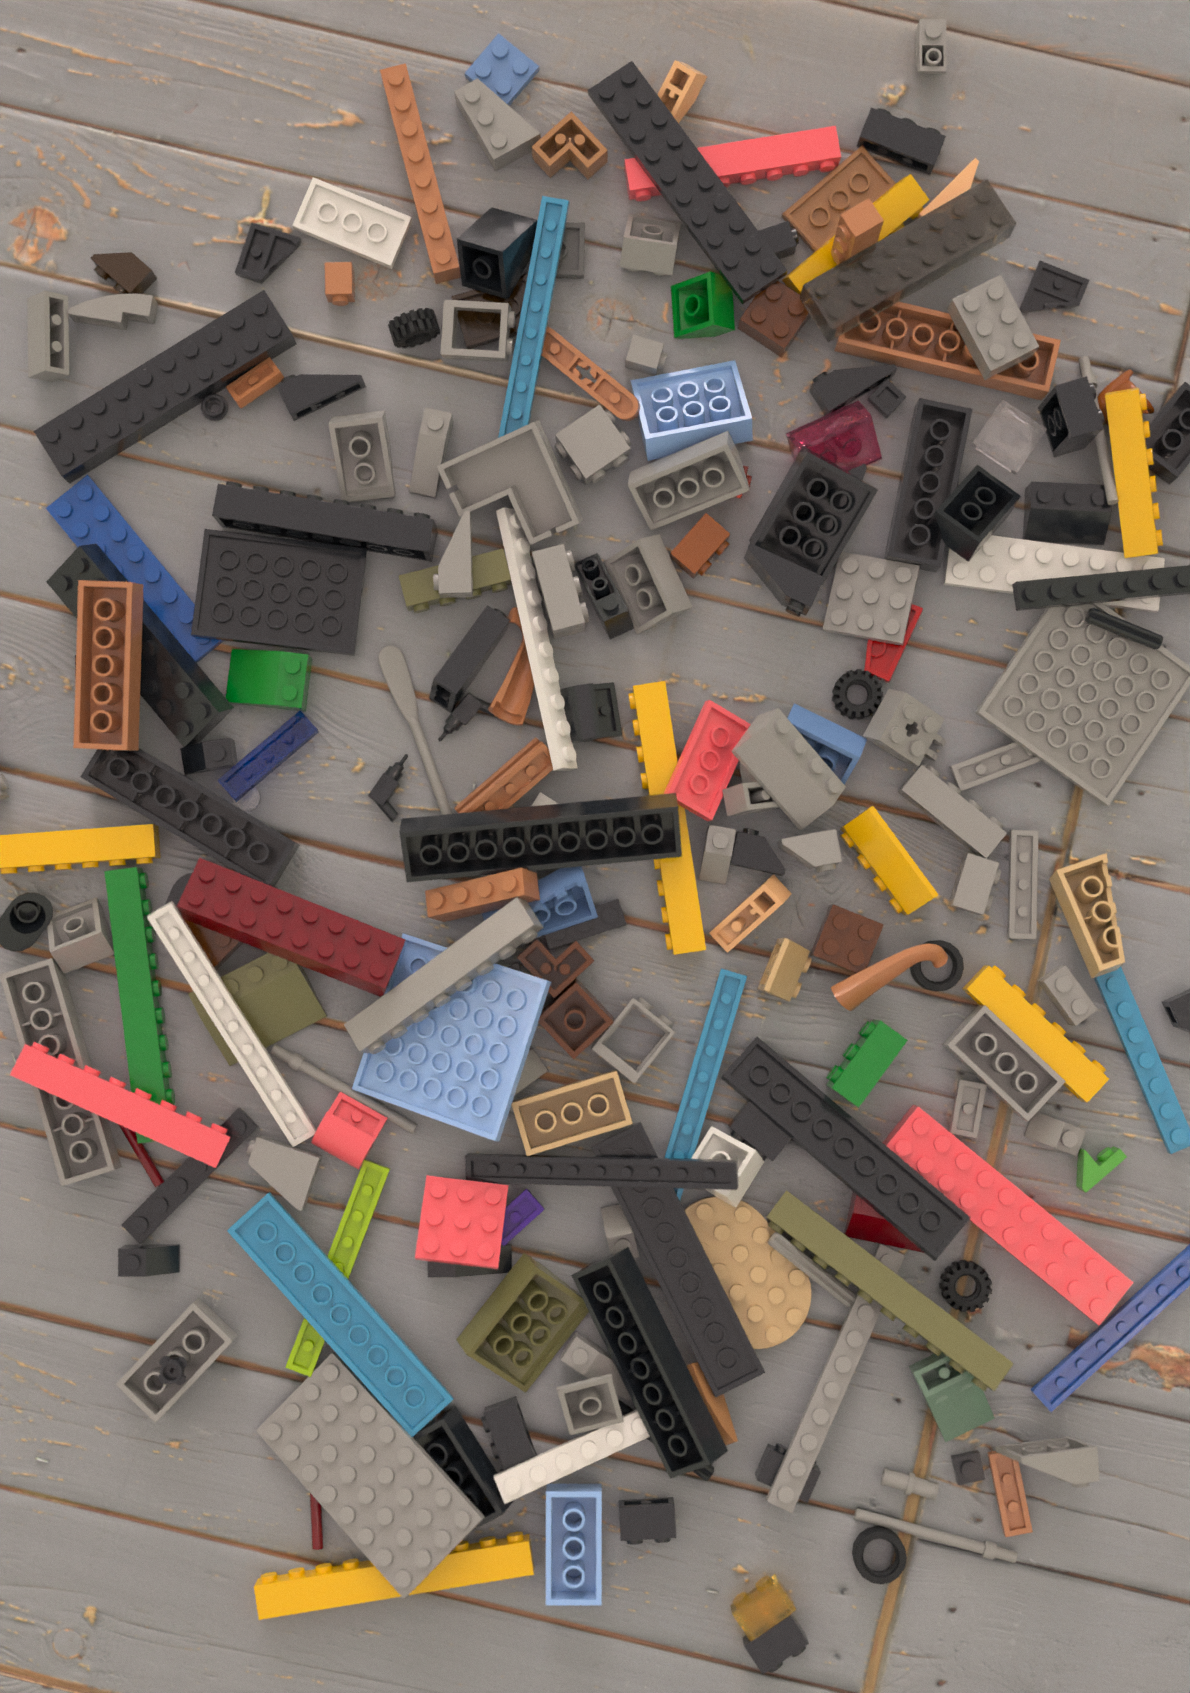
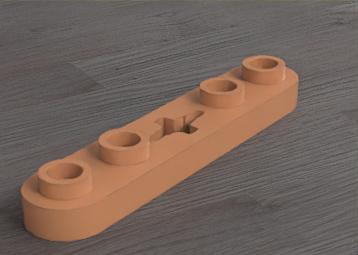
M547 327L542 356L616 417L623 421L635 419L640 411L638 399L556 331ZM578 365L585 370L592 368L590 374L597 380L595 384L587 378L580 380L582 374L576 369V366Z

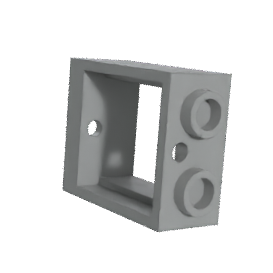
M444 300L441 356L444 359L508 362V355H513L514 340L509 338L510 328L515 327V311H511L509 303ZM458 310L501 313L499 351L457 349Z
M632 997L615 1018L614 1023L607 1028L592 1047L593 1051L634 1084L676 1033L671 1029L674 1023L662 1014L657 1018L650 1012L653 1006L641 997L638 1000ZM633 1008H636L665 1032L636 1069L605 1045V1042Z

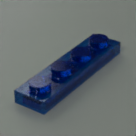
M301 710L298 711L217 780L218 783L235 802L239 801L319 733L318 729Z

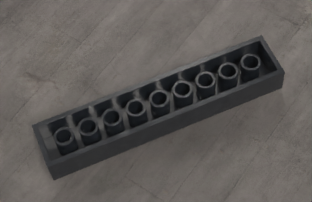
M263 290L34 430V433L60 475L70 484L199 405L206 396L217 394L225 389L226 386L267 358L274 359L297 343L267 293Z
M676 793L401 819L399 832L407 882L492 875L518 868L535 871L682 857Z

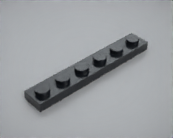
M238 1108L221 1125V1127L228 1129L226 1135L230 1136V1139L216 1168L189 1157L122 1224L139 1244H142L259 1127L241 1108Z

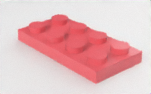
M705 701L664 794L676 793L678 805L707 822L713 820L723 797L722 790L727 788L739 761L731 751L751 724L713 701Z

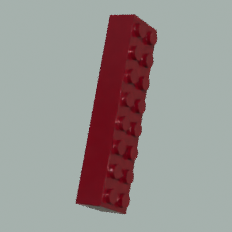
M199 858L177 905V910L182 918L379 997H382L386 992L406 939L202 858Z

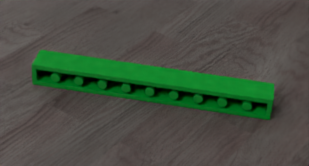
M140 867L104 871L131 1092L134 1093L137 1088L151 1094L150 1100L160 1104L164 1100L175 1105V1093L173 1088L170 1089L168 1079L172 1077V1068L170 1062H166L165 1051L169 1048L168 1038L166 1034H163L162 1024L165 1023V1012L163 1007L159 1006L158 998L162 996V987L160 980H156L155 969L159 968L157 954L153 953L152 942H155V931L153 926H150L147 918L152 913L151 901L146 899L145 889L149 887L148 876L146 872H143V868ZM136 1132L137 1144L155 1141Z

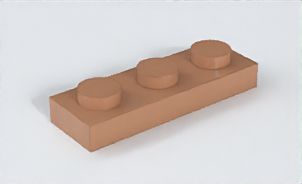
M996 1451L987 1452L1004 1536L1011 1537L1033 1532L1019 1462Z

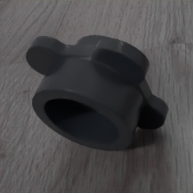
M164 1356L160 1359L159 1382L162 1384L176 1383L177 1385H182L186 1381L184 1370L187 1366V1360L184 1357L171 1359L169 1356ZM174 1368L175 1373H171L170 1369Z

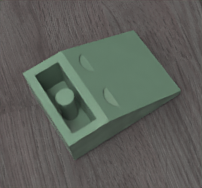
M941 1353L940 1356L932 1354L910 1365L909 1368L944 1441L948 1442L995 1419L983 1390L971 1382L974 1377L966 1371L962 1374L948 1364L951 1359Z

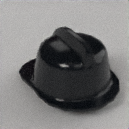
M32 892L21 894L12 900L0 917V945L10 951H23L30 948L49 925L53 917L51 902L44 895Z

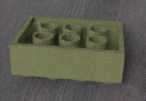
M267 953L220 977L264 1048L327 1017L303 967L273 954ZM195 992L189 993L188 995L200 1019L229 1066L234 1065L238 1062L235 1055Z
M523 1253L456 1340L466 1355L526 1393L589 1311L578 1292L526 1253Z

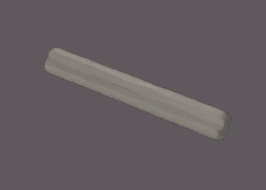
M775 1232L770 1237L768 1244L845 1306H852L856 1299V1295L781 1234Z

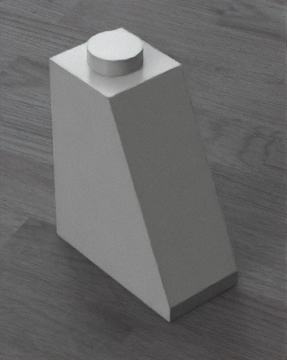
M262 1135L258 1136L256 1140H251L246 1153L247 1156H250L248 1164L290 1204L302 1211L306 1207L322 1155L295 1146L292 1147V1145Z

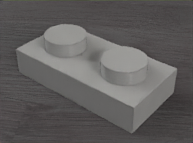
M958 1079L949 1126L950 1133L977 1138L987 1088L986 1084Z

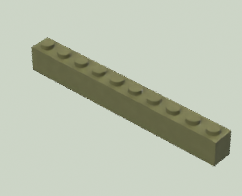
M787 1190L768 1214L767 1219L770 1221L768 1226L781 1235L785 1232L793 1239L790 1243L800 1251L804 1252L807 1249L815 1255L812 1259L825 1270L828 1266L835 1270L837 1274L834 1277L847 1287L850 1283L859 1289L857 1294L869 1304L874 1300L882 1306L880 1312L891 1321L897 1318L905 1324L902 1328L915 1339L918 1335L928 1342L925 1347L937 1356L943 1353L951 1360L948 1364L961 1374L966 1371L974 1378L971 1382L984 1392L987 1388L995 1391L1014 1365L1004 1355Z

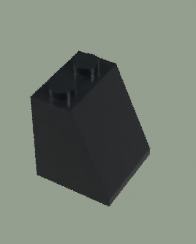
M493 207L483 214L457 238L462 286L508 299L531 259L537 220Z

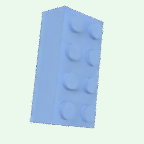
M602 1484L546 1485V1605H602Z

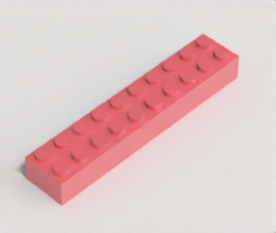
M913 1104L882 1142L971 1217L969 1220L1097 1325L1100 1326L1134 1283L920 1107Z

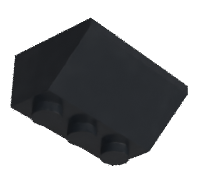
M976 465L934 513L946 546L969 562L1010 515L1021 496L979 465Z
M1031 481L1025 488L1023 540L1046 543L1104 545L1112 513V505L1107 503L1104 485Z

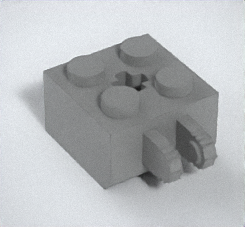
M888 689L863 734V737L896 759L916 766L920 765L924 756L933 761L937 760L939 755L929 749L932 742L942 747L946 743V740L937 734L944 721L943 717L908 693Z

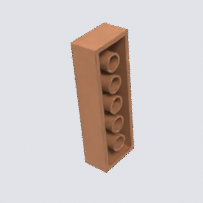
M78 580L73 748L138 750L143 617L142 584Z

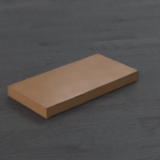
M861 146L782 214V218L785 221H789L790 227L796 229L798 236L814 253L836 234L840 214L868 198L872 203L875 202L896 183L868 151Z

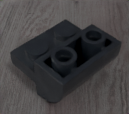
M614 682L589 683L560 689L565 701L564 710L571 729L570 737L572 743L622 736Z

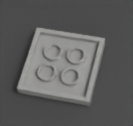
M842 552L837 562L823 631L903 646L920 565Z

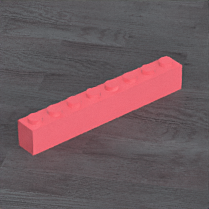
M836 126L697 148L725 187L740 182L743 185H748L756 182L758 179L765 178L773 181L782 178L783 175L790 174L803 176L808 174L809 171L815 170L829 172L839 166L841 159ZM625 159L624 171L629 200L636 199V201L641 202L651 199L652 196L661 195L636 159Z
M34 1042L32 1046L24 1045L10 1073L11 1076L214 1168L217 1167L230 1139V1136L226 1135L228 1129L215 1123L208 1127L200 1123L201 1117L188 1111L185 1116L175 1112L177 1106L164 1100L160 1104L150 1100L151 1094L136 1088L134 1093L124 1089L126 1083L113 1077L109 1081L99 1077L100 1071L85 1065L84 1069H80L73 1065L74 1059L63 1054H59L58 1058L47 1054L49 1048Z

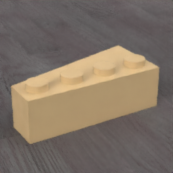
M1107 853L1058 869L1049 878L1091 978L1115 971L1125 963L1120 928L1117 926L1116 920L1117 910L1111 891L1112 881L1107 868Z

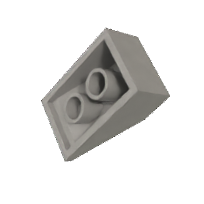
M385 410L333 416L328 424L341 499L355 502L395 497L390 439Z
M1065 1436L995 1446L997 1453L1055 1476L1060 1481L1070 1482L1073 1487H1088L1089 1482L1100 1481L1097 1447L1074 1437Z

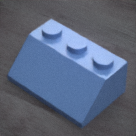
M794 703L787 716L788 720L845 785L860 759L867 739Z

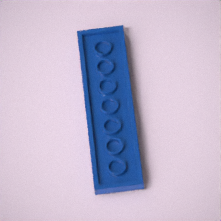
M86 475L46 508L77 547L97 544L128 582L143 585V600L196 663L224 641L192 637L191 631L195 604L89 475Z

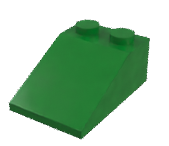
M232 649L225 698L233 704L306 712L312 658L308 654L284 651Z

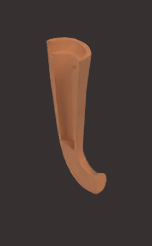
M513 607L507 618L510 620L509 623H514L520 628L522 642L488 710L497 718L509 724L520 726L523 725L534 681L518 608Z
M917 945L894 954L832 986L831 990L838 1002L845 1009L852 1011L914 964L921 961H931L935 968H940L947 963L948 956L939 945Z

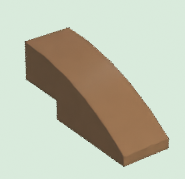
M698 1362L686 1365L725 1445L737 1442L738 1439L724 1394L715 1398Z

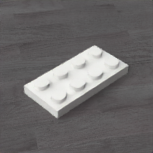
M313 177L292 226L294 230L392 269L412 223V217Z

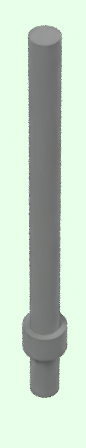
M1083 356L1079 358L1082 375L1080 378L1087 376L1089 384L1092 383L1096 391L1098 386L1096 375L1092 374L1089 357ZM1096 393L1095 403H1096L1097 409H1100V408H1099V403H1098V398H1097V393ZM1103 429L1094 439L1107 503L1114 505L1119 500Z
M276 1044L272 1048L270 1054L288 1063L289 1068L296 1072L300 1070L335 1091L346 1094L413 1134L418 1124L367 1095L353 1090L351 1086L306 1062L305 1057L300 1054H292Z
M856 1508L854 1513V1519L980 1553L981 1557L993 1560L998 1558L1013 1563L1017 1560L1016 1551L998 1547L994 1542L986 1540L979 1542Z

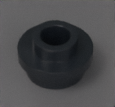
M210 394L203 399L201 411L208 420L219 421L227 415L228 403L221 395ZM218 404L220 406L219 410L211 412L212 405Z

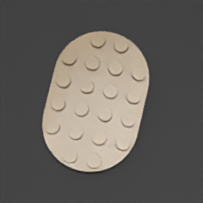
M709 1196L687 1206L684 1210L753 1348H769L788 1340L802 1326L809 1312L811 1304L809 1276L768 1244V1240L775 1231L768 1226L769 1223L745 1201L741 1200L735 1208L716 1196Z

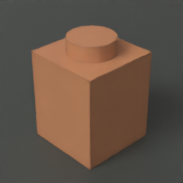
M325 262V295L329 303L336 306L348 305V302H355V271L352 262Z

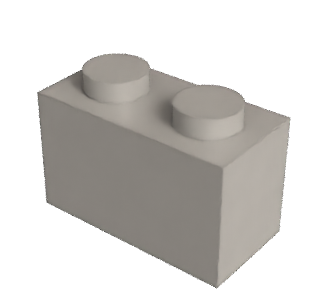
M970 853L963 854L948 906L976 915H984L985 911H989L993 901V896L990 895L992 886L997 885L1001 870L998 869L999 862Z
M1058 965L1037 980L1068 1025L1077 1026L1098 1010L1066 965Z

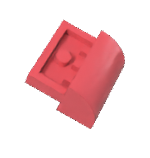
M339 1092L329 1111L323 1117L311 1143L359 1170L388 1118L346 1094Z

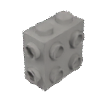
M600 404L555 434L557 442L554 445L555 449L562 458H568L572 464L569 467L572 474L577 480L582 478L585 484L591 481L593 483L600 481L606 476L605 471L613 466L619 468L629 460L627 456L630 455V439L624 431L619 433L614 425L616 423L614 416L608 409L604 411Z

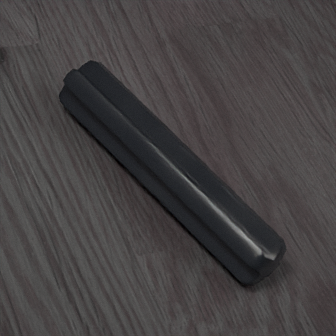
M1096 608L1089 609L1085 617L1087 623L1154 650L1159 649L1162 645V635Z

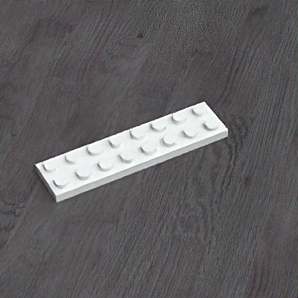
M992 535L969 562L948 548L943 585L1013 594L1012 584L1018 581L1164 568L1165 558L1152 556L1125 558L1124 553ZM1160 597L1103 602V604L1107 607L1156 613L1159 611Z

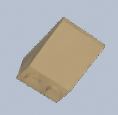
M787 938L777 939L757 989L790 1002L791 997L796 999L802 983L798 982L802 972L806 973L812 961V958L808 957L810 951Z

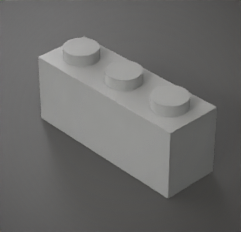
M44 290L27 298L28 377L54 382L69 376L68 296Z

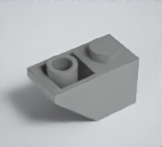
M919 19L915 31V62L918 73H946V19Z

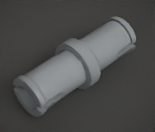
M884 1467L881 1477L882 1486L885 1485L902 1490L904 1494L909 1496L913 1493L932 1500L936 1499L939 1482L915 1477V1473L912 1472L905 1474Z

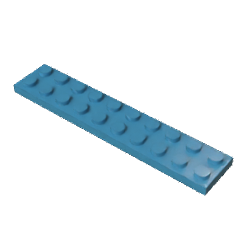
M270 1192L227 1230L411 1437L419 1432L454 1399L449 1391Z

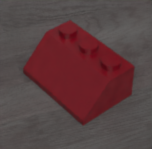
M852 1192L844 1232L847 1237L924 1253L857 1194Z

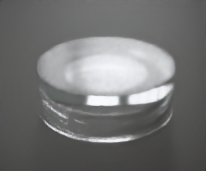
M242 784L235 789L233 802L236 807L243 811H253L261 802V794L253 785Z

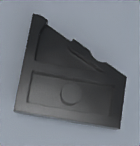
M252 222L235 274L262 284L301 245V238Z

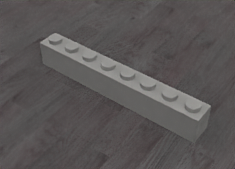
M516 897L345 1023L344 1026L359 1052L376 1054L386 1047L385 1043L392 1038L396 1039L407 1032V1027L411 1024L426 1019L429 1016L428 1012L430 1010L445 1005L450 1001V996L456 991L467 989L472 984L471 980L478 975L482 976L490 972L494 968L493 964L497 961L509 958L516 952L515 948L519 945L534 940L538 936L537 932L543 929V926L528 902Z

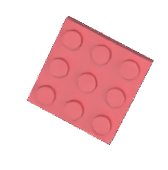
M426 1176L415 1260L498 1269L508 1185Z

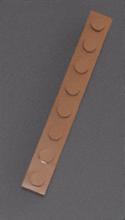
M406 63L381 69L383 86L435 283L438 284L461 278L457 255Z

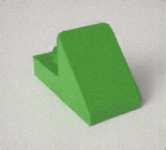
M1114 1146L1112 1148L1106 1147L1096 1156L1098 1159L1096 1162L1086 1150L1080 1148L1077 1159V1188L1085 1193L1088 1192L1125 1160L1127 1156L1120 1148Z

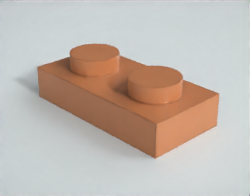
M269 357L226 386V389L240 409H242L280 383L284 376Z

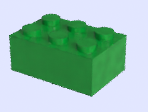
M873 1019L871 1022H865L858 1032L861 1036L856 1044L850 1043L842 1054L845 1058L840 1066L834 1065L826 1076L829 1080L826 1085L858 1108L908 1041L881 1020Z

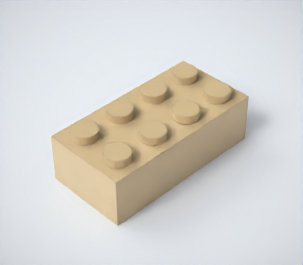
M617 1070L512 1101L511 1104L527 1156L633 1124Z

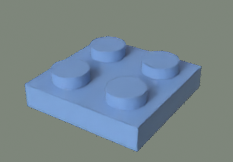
M498 33L465 72V78L470 82L478 78L510 106L540 70L535 62Z

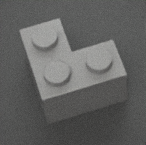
M738 761L742 783L722 790L727 816L769 812L779 809L780 807L742 763Z

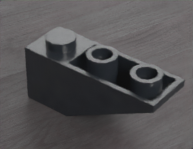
M598 553L574 563L577 574L609 639L611 640L634 629L629 610Z

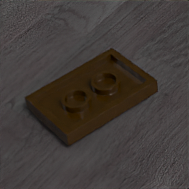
M528 273L521 275L508 299L477 290L467 291L451 297L452 300L509 303L511 311H515V327L510 328V337L517 335ZM458 310L457 318L467 349L499 340L501 313Z

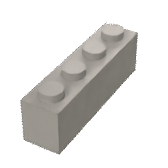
M920 765L917 767L898 793L975 855L987 859L1007 834L1002 829L1004 825L992 816L988 818L981 813L982 807L971 799L967 801L960 796L961 790L950 782L946 784L939 779L940 773L930 765L926 767Z

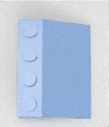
M735 360L631 380L633 395L640 403L638 421L648 461L664 458L726 431L729 432L734 444L753 441L752 416Z

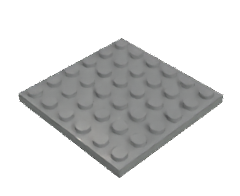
M1103 603L1046 608L975 713L1104 806H1109L1190 686V666L1162 646L1154 650L1087 623L1085 617L1091 608H1096L1125 620Z

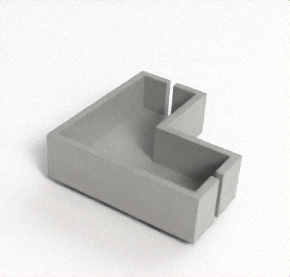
M540 420L436 466L446 489L457 484L459 490L449 495L459 517L463 515L464 511L471 512L508 495L530 545L583 521V517Z

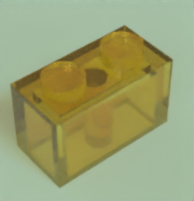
M776 1574L760 1579L755 1584L756 1588L748 1593H740L733 1599V1604L730 1605L732 1615L750 1641H753L797 1610L793 1599Z

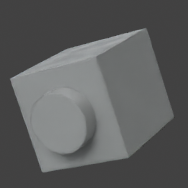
M633 335L626 357L625 368L656 376L658 368H664L667 353L663 352L664 343Z

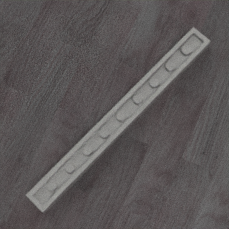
M878 1244L873 1255L896 1274H898L905 1255L882 1244ZM856 1294V1299L850 1307L765 1499L790 1513H793L881 1313L882 1306L874 1300L869 1304Z

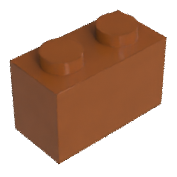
M705 513L672 550L670 558L693 579L698 573L703 576L712 566L710 560L715 554L721 556L730 545L727 542L730 533Z

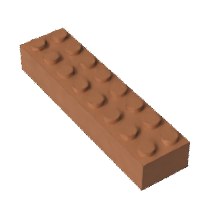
M850 290L834 351L886 364H895V366L1042 401L1050 389L1061 340L1033 334L1039 348L1032 357L984 380L949 313Z

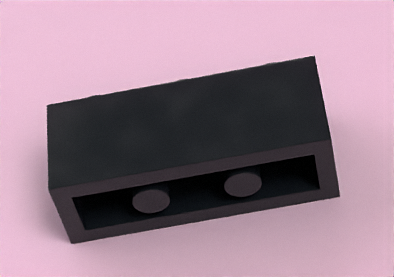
M871 107L856 147L860 148L863 146L871 153L931 175L946 136L942 135L937 129L916 125L909 118L901 119L891 115L885 109Z
M516 1396L485 1407V1416L481 1417L485 1432H491L494 1440L490 1445L495 1459L500 1458L503 1469H500V1472L537 1456Z

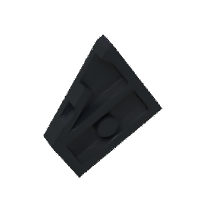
M1039 261L1019 309L1021 312L1078 307L1090 280Z

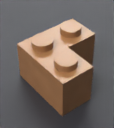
M571 111L532 146V159L550 178L571 161L588 180L607 163L608 150Z

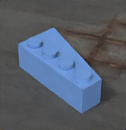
M581 866L560 868L538 880L540 900L528 903L543 926V929L537 932V937L598 917ZM499 910L482 913L484 921Z

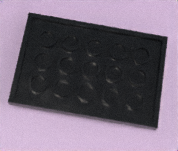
M204 529L191 635L192 637L355 656L367 549Z

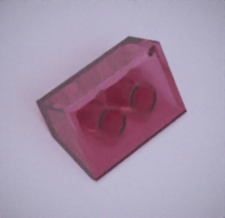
M859 400L786 433L794 461L803 446L847 471L862 464L867 466L882 459L872 416Z

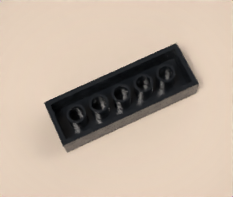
M919 398L910 426L884 559L920 565V570L935 573L941 567L946 544L934 513L957 488L973 409Z

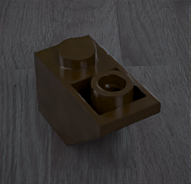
M132 252L94 254L90 258L96 266L93 270L103 280L111 279L116 284L113 288L119 294H143L157 279L152 269Z

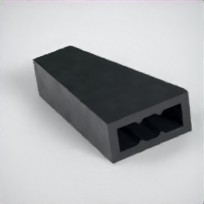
M487 605L433 679L429 699L451 713L506 633L510 620L501 610L493 609Z

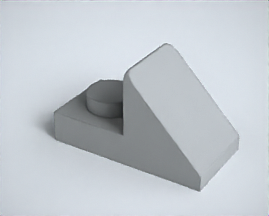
M1037 1112L1029 1120L1024 1136L1077 1156L1086 1130Z
M620 1204L601 1208L610 1254L628 1247L633 1258H638L639 1254L635 1235Z

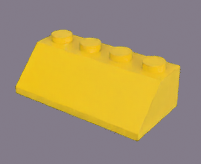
M874 806L869 807L840 828L843 832L840 835L842 840L849 848L852 846L859 854L856 857L858 862L865 870L868 868L875 876L872 879L881 892L885 890L891 897L889 904L897 914L902 912L904 916L909 915L938 896L936 890Z

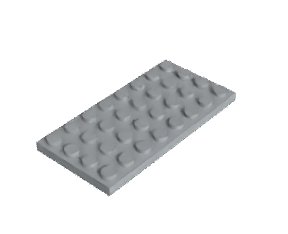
M332 1352L312 1373V1376L308 1377L256 1430L403 1599L485 1518L336 1352Z

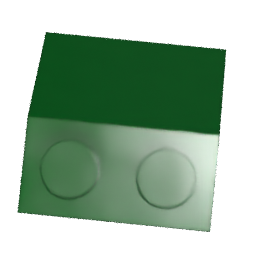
M710 271L671 286L675 339L716 337L735 330L733 291L720 274Z

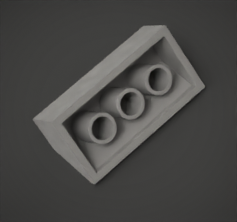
M728 431L630 471L628 487L650 530L750 490L740 455Z
M779 708L758 715L731 751L799 830L804 829L831 808L846 787Z

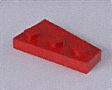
M912 604L903 646L868 640L864 672L867 670L871 672L870 675H875L878 679L890 683L921 617L923 608Z

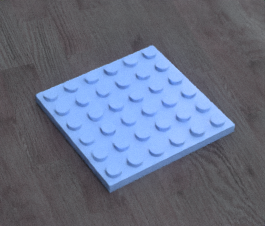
M403 933L401 938L406 939L404 948L385 994L446 950L447 947ZM496 963L493 964L494 968L490 972L482 976L478 975L471 980L472 984L467 989L456 991L450 996V1001L445 1005L430 1010L428 1012L429 1016L426 1019L411 1024L407 1027V1032L396 1039L392 1038L385 1043L386 1047L376 1054L363 1053L352 1089L499 1142L551 982Z

